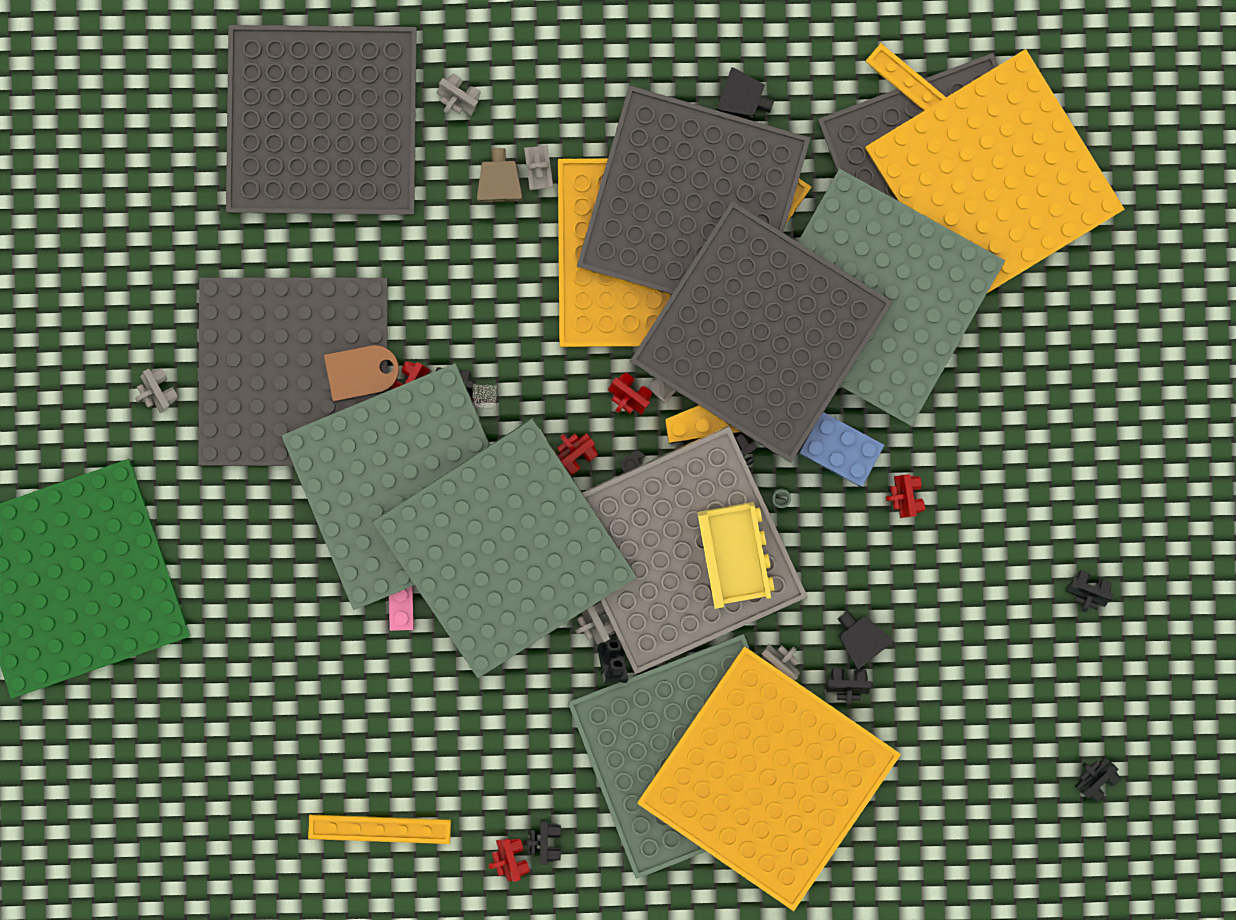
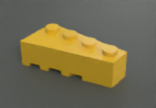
M699 405L665 419L668 443L700 439L726 426H730L732 433H740L739 430Z

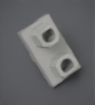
M452 74L447 79L443 78L439 82V88L436 92L442 97L440 102L446 105L444 113L448 115L453 110L460 114L461 111H464L472 116L476 110L481 92L470 86L466 93L459 89L463 81L455 74Z
M548 145L524 148L530 191L553 188Z
M163 368L143 371L140 378L144 385L137 386L140 395L135 398L137 403L144 401L148 408L155 403L159 413L166 411L169 405L178 399V396L172 387L163 392L161 391L159 384L167 381Z
M601 600L581 613L582 616L577 618L581 627L575 630L577 634L584 632L587 640L593 637L597 645L610 639L609 636L615 633L610 620L602 624L599 618L600 614L606 612Z
M768 644L763 650L761 658L772 666L774 665L794 681L800 674V671L794 667L799 662L793 656L796 652L794 647L788 651L781 645L776 650Z

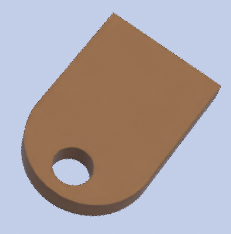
M373 345L324 355L333 402L384 392L394 385L399 375V364L396 357L391 351L382 346ZM385 360L393 363V370L388 374H384L380 370V365Z

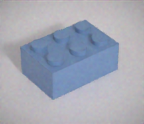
M823 412L801 446L798 454L858 487H862L884 444Z

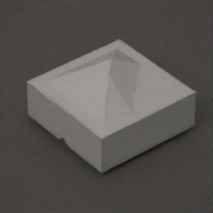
M655 379L647 387L664 404L676 392L658 379Z

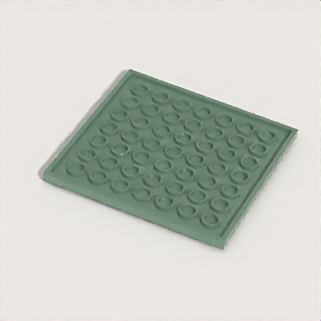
M839 168L798 243L893 302L840 387L912 426L1005 260Z
M456 363L281 435L353 610L414 586V583L373 524V520L490 446Z
M533 418L373 520V524L477 678L637 578L630 564Z
M744 634L630 677L627 683L618 682L568 702L636 879L707 852L637 804V802L742 648L745 646L749 649Z

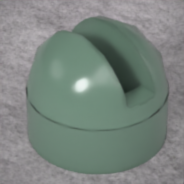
M784 488L775 490L772 495L773 504L778 508L787 507L791 502L790 492ZM776 494H780V495H784V496H788V497H787V499H784V498L776 497Z

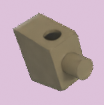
M493 148L492 162H482L477 193L478 203L523 201L515 161H506L505 148Z

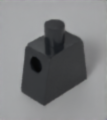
M731 67L716 110L742 118L753 119L756 109L770 113L775 100L761 96L765 87L763 83Z
M847 610L837 618L845 628L838 637L852 663L858 670L894 642L865 615L856 620Z

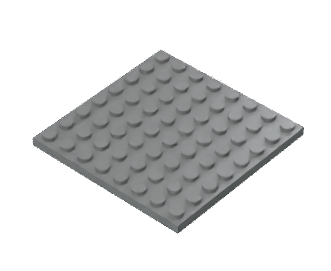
M726 426L582 492L637 575V578L601 600L635 674L807 598L804 587L730 426ZM754 502L755 508H760L762 522H758L759 531H764L766 545H762L763 554H768L771 568L766 569L767 577H772L775 591L770 592L771 598L769 599L760 597L724 604L722 608L715 609L697 512Z

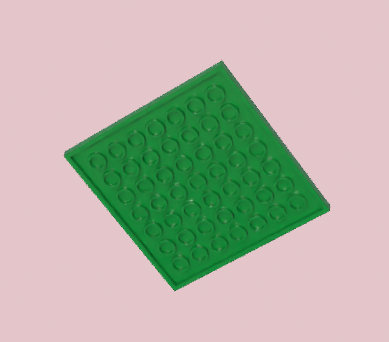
M130 459L0 503V668L11 699L191 637Z

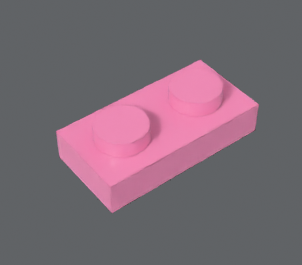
M413 586L389 596L390 630H414Z

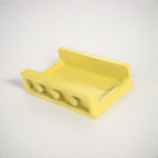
M754 502L697 512L715 609L722 608L724 604L760 597L771 598L770 592L775 590L772 577H767L766 569L771 567L768 554H763L762 545H766L764 531H759L758 522H762L760 508H755Z

